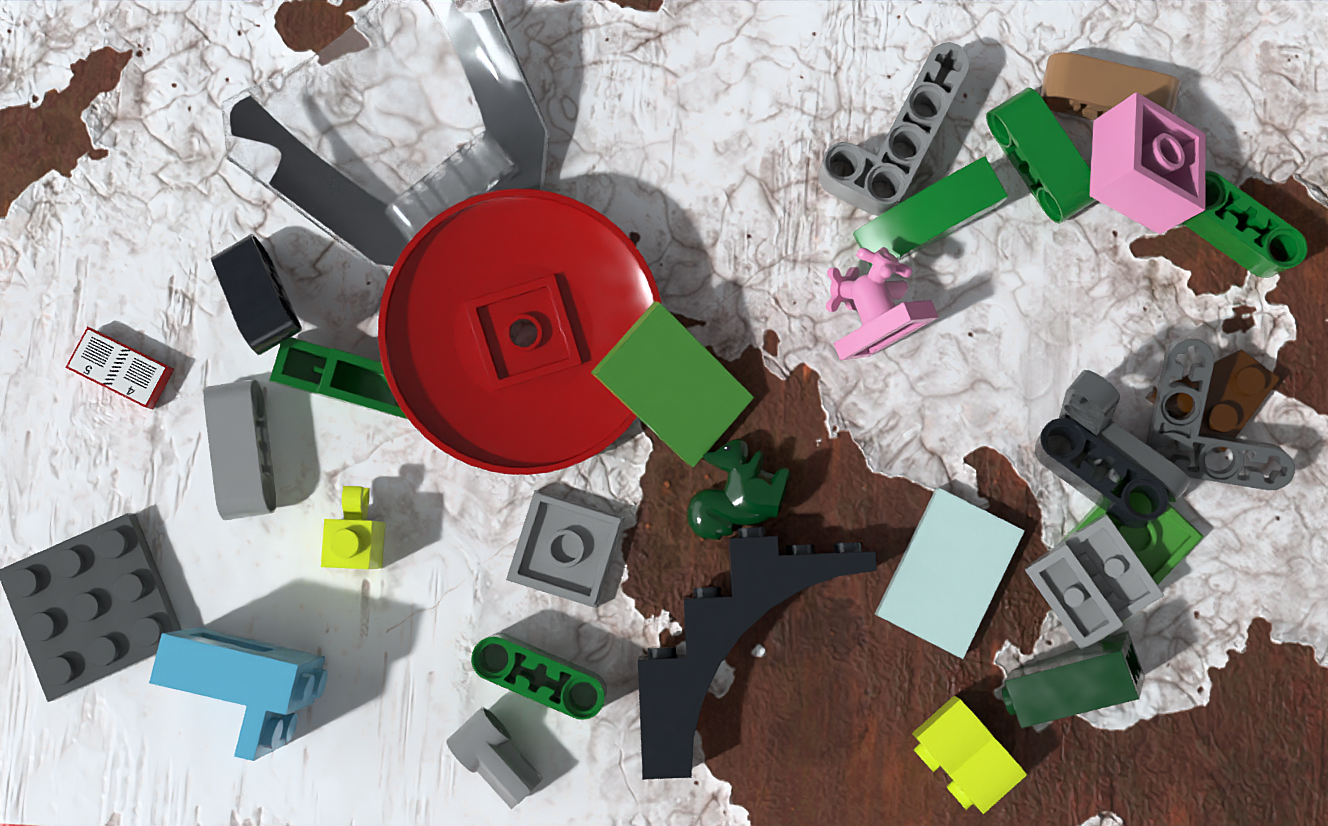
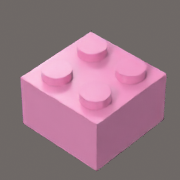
M1134 93L1093 122L1090 197L1159 235L1205 210L1206 133L1141 94Z

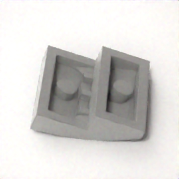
M1106 512L1071 534L1025 568L1031 580L1081 651L1124 626L1123 620L1164 596Z

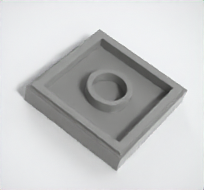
M534 490L506 580L597 608L625 517Z

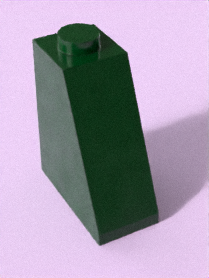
M1129 631L1101 639L1082 651L1078 647L1012 670L1005 679L1006 686L1002 687V695L1009 714H1017L1021 728L1138 700L1140 699L1145 674Z

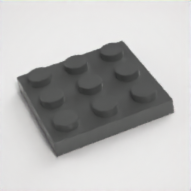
M135 513L124 514L0 569L1 584L47 702L63 698L155 657L162 633L182 630Z

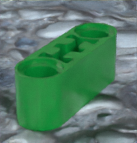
M1027 87L986 113L987 125L992 135L1043 211L1052 221L1058 224L1062 223L1097 201L1090 197L1091 169L1047 104L1034 89Z
M1205 171V210L1182 222V224L1257 277H1273L1299 265L1304 260L1307 254V243L1304 236L1297 229L1218 173ZM1270 244L1278 249L1280 261L1271 255Z
M503 633L493 634L482 639L473 649L471 663L478 676L579 720L590 719L597 715L604 705L607 697V686L599 674ZM490 644H499L507 651L508 663L504 669H494L486 662L485 651ZM521 654L526 656L521 666L535 670L540 664H544L547 666L546 675L558 682L563 678L564 672L571 675L562 688L561 697L554 695L559 685L545 681L541 687H537L533 684L535 676L527 671L521 670L516 675V678L511 676V673L520 662ZM579 682L591 684L597 691V702L588 707L578 705L572 698V687Z

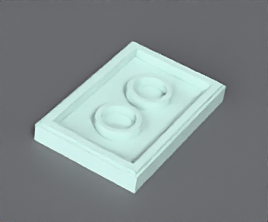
M936 488L875 615L963 659L1024 530L941 488Z

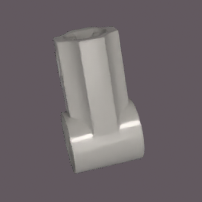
M481 707L447 739L446 743L452 754L465 768L473 773L478 772L509 808L513 809L542 781L543 777L510 741L511 735L503 723L489 709Z

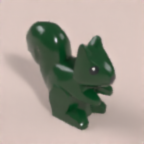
M742 439L731 440L717 451L705 453L703 458L707 463L728 473L724 489L705 488L699 490L691 497L687 507L689 527L700 538L720 540L722 536L733 534L735 524L751 526L764 522L771 517L777 518L781 511L790 480V469L783 467L775 474L764 471L765 454H763V451L758 450L753 458L748 461L749 447L747 442Z

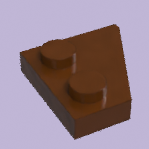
M1243 350L1215 361L1199 432L1236 438L1280 378ZM1189 374L1183 376L1182 380L1174 381L1186 383L1194 388L1198 385V381H1191L1188 378ZM1157 389L1149 392L1145 397L1153 405ZM1183 392L1175 393L1167 399L1165 410L1170 416L1183 417L1191 411L1193 399L1189 394ZM1226 447L1213 448L1217 453L1225 452L1228 449Z

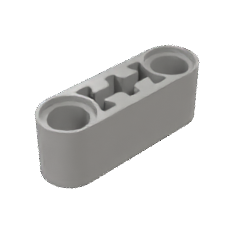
M256 379L206 387L204 391V409L215 501L220 517L226 521L274 513L276 509V491L265 402L260 384Z

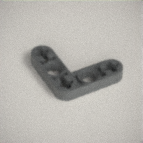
M1182 336L1175 339L1165 352L1146 445L1156 451L1158 446L1166 447L1169 440H1175V444L1180 450L1194 452L1193 442H1198L1199 444L1195 451V467L1189 466L1191 460L1185 455L1174 454L1170 459V462L1179 467L1190 478L1262 490H1278L1288 485L1295 474V464L1292 457L1280 446L1199 432L1214 366V354L1205 342L1194 336ZM1189 346H1195V353L1202 357L1201 363H1193L1190 366L1188 375L1191 381H1198L1196 388L1183 382L1170 383L1172 376L1182 380L1184 365L1177 361L1176 357L1178 354H1186ZM1181 392L1189 394L1193 399V407L1187 415L1173 417L1166 412L1165 404L1171 395ZM1215 447L1229 448L1233 454L1231 464L1221 471L1209 469L1205 464L1207 453ZM1243 451H1249L1246 456L1251 462L1267 463L1269 457L1274 456V460L1282 467L1280 471H1271L1269 478H1265L1259 468L1244 465ZM1244 466L1245 474L1239 475Z
M1083 370L1066 390L1059 418L1075 421L1159 481L1168 493L1169 502H1176L1191 484L1189 477L1175 464L1112 421L1120 400L1119 392L1102 376L1090 370Z

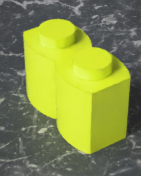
M956 696L947 701L912 733L920 742L913 750L933 772L940 766L953 780L946 786L947 789L966 810L974 804L983 814L986 813L1027 776L1024 770L993 737L982 722Z

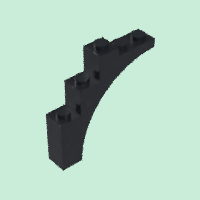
M766 527L738 528V538H728L730 595H722L721 587L715 586L693 588V597H684L686 654H677L676 646L648 647L647 656L638 657L642 780L692 778L694 735L703 700L720 664L744 632L772 607L805 588L839 576L877 571L876 551H862V542L833 543L834 553L816 554L814 544L786 545V555H779L778 536L766 537Z

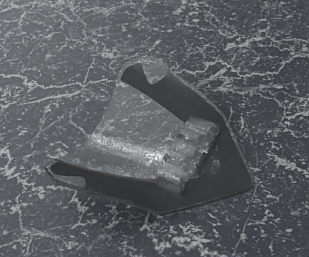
M377 0L356 23L315 55L278 76L246 88L222 101L221 104L227 160L270 190L329 236L378 269L392 271L403 249L415 234L430 220L461 201L497 190L536 189L545 191L550 131L493 0Z

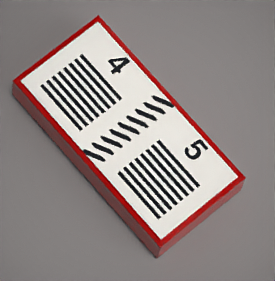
M88 326L65 367L152 410L175 370Z

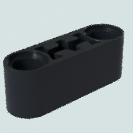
M250 234L211 257L212 265L236 325L247 344L257 355L267 352L302 331L300 322L274 263L255 235Z
M1058 418L1044 426L1035 444V454L1038 461L1119 522L1130 528H1144L1153 523L1166 511L1169 499L1164 486L1078 423L1067 418ZM1053 435L1065 437L1071 444V452L1067 454L1054 452L1049 447L1047 438ZM1084 451L1087 455L1079 466L1075 467L1072 465L1080 453ZM1102 466L1107 472L1099 482L1092 477L1095 469ZM1122 480L1128 483L1117 496L1112 494L1113 490ZM1130 493L1144 494L1151 502V513L1141 514L1136 512L1129 503Z

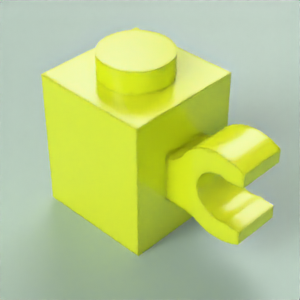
M343 486L342 510L344 519H324L321 567L382 569L385 522L367 520L370 488Z

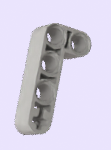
M948 42L941 43L931 51L877 155L848 142H839L830 146L824 155L818 172V179L822 188L829 194L876 216H880L898 205L968 72L970 62L965 49L958 44ZM945 67L949 71L940 87L933 82L940 68ZM919 103L927 105L931 108L933 117L926 118L916 113L914 105ZM899 142L907 144L912 149L913 156L908 158L899 156L894 151L893 144ZM837 161L845 162L850 166L852 175L848 177L837 176L832 172L830 164ZM875 182L888 184L893 191V196L890 198L877 196L872 190V184Z

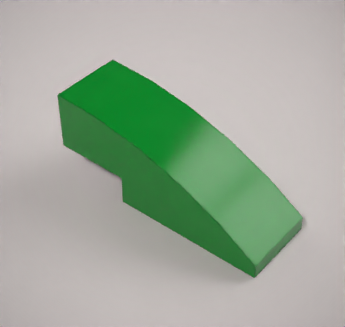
M986 156L889 209L854 231L853 236L860 248H867L875 253L880 248L885 247L889 250V253L893 254L900 261L952 234L958 227L999 207L1008 195Z
M293 337L280 343L269 382L408 419L390 390L381 362L338 349L326 348Z

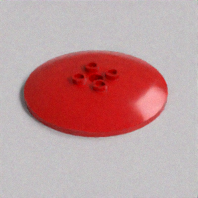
M507 189L480 194L455 204L430 220L415 234L395 262L385 285L378 318V343L384 374L394 398L412 425L426 439L453 458L473 467L509 475H533L565 469L581 463L604 450L619 438L637 418L591 372L654 301L661 303L660 294L651 270L634 243L617 225L592 207L564 195L536 189ZM522 319L532 321L537 328L536 340L527 347L518 346L511 338L512 326L515 322Z

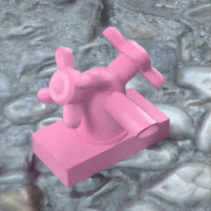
M885 247L880 248L875 253L867 248H860L856 254L858 258L873 264L868 274L858 277V267H850L845 276H841L838 268H829L827 271V276L832 281L830 285L832 297L826 303V309L830 312H835L840 303L844 302L849 310L857 309L862 322L859 329L833 343L840 360L870 357L939 318L932 300L903 302L895 306L893 299L902 298L908 290V285L904 280L886 281V279H889L892 273L909 278L912 274V268L899 263L898 259L889 253V250Z

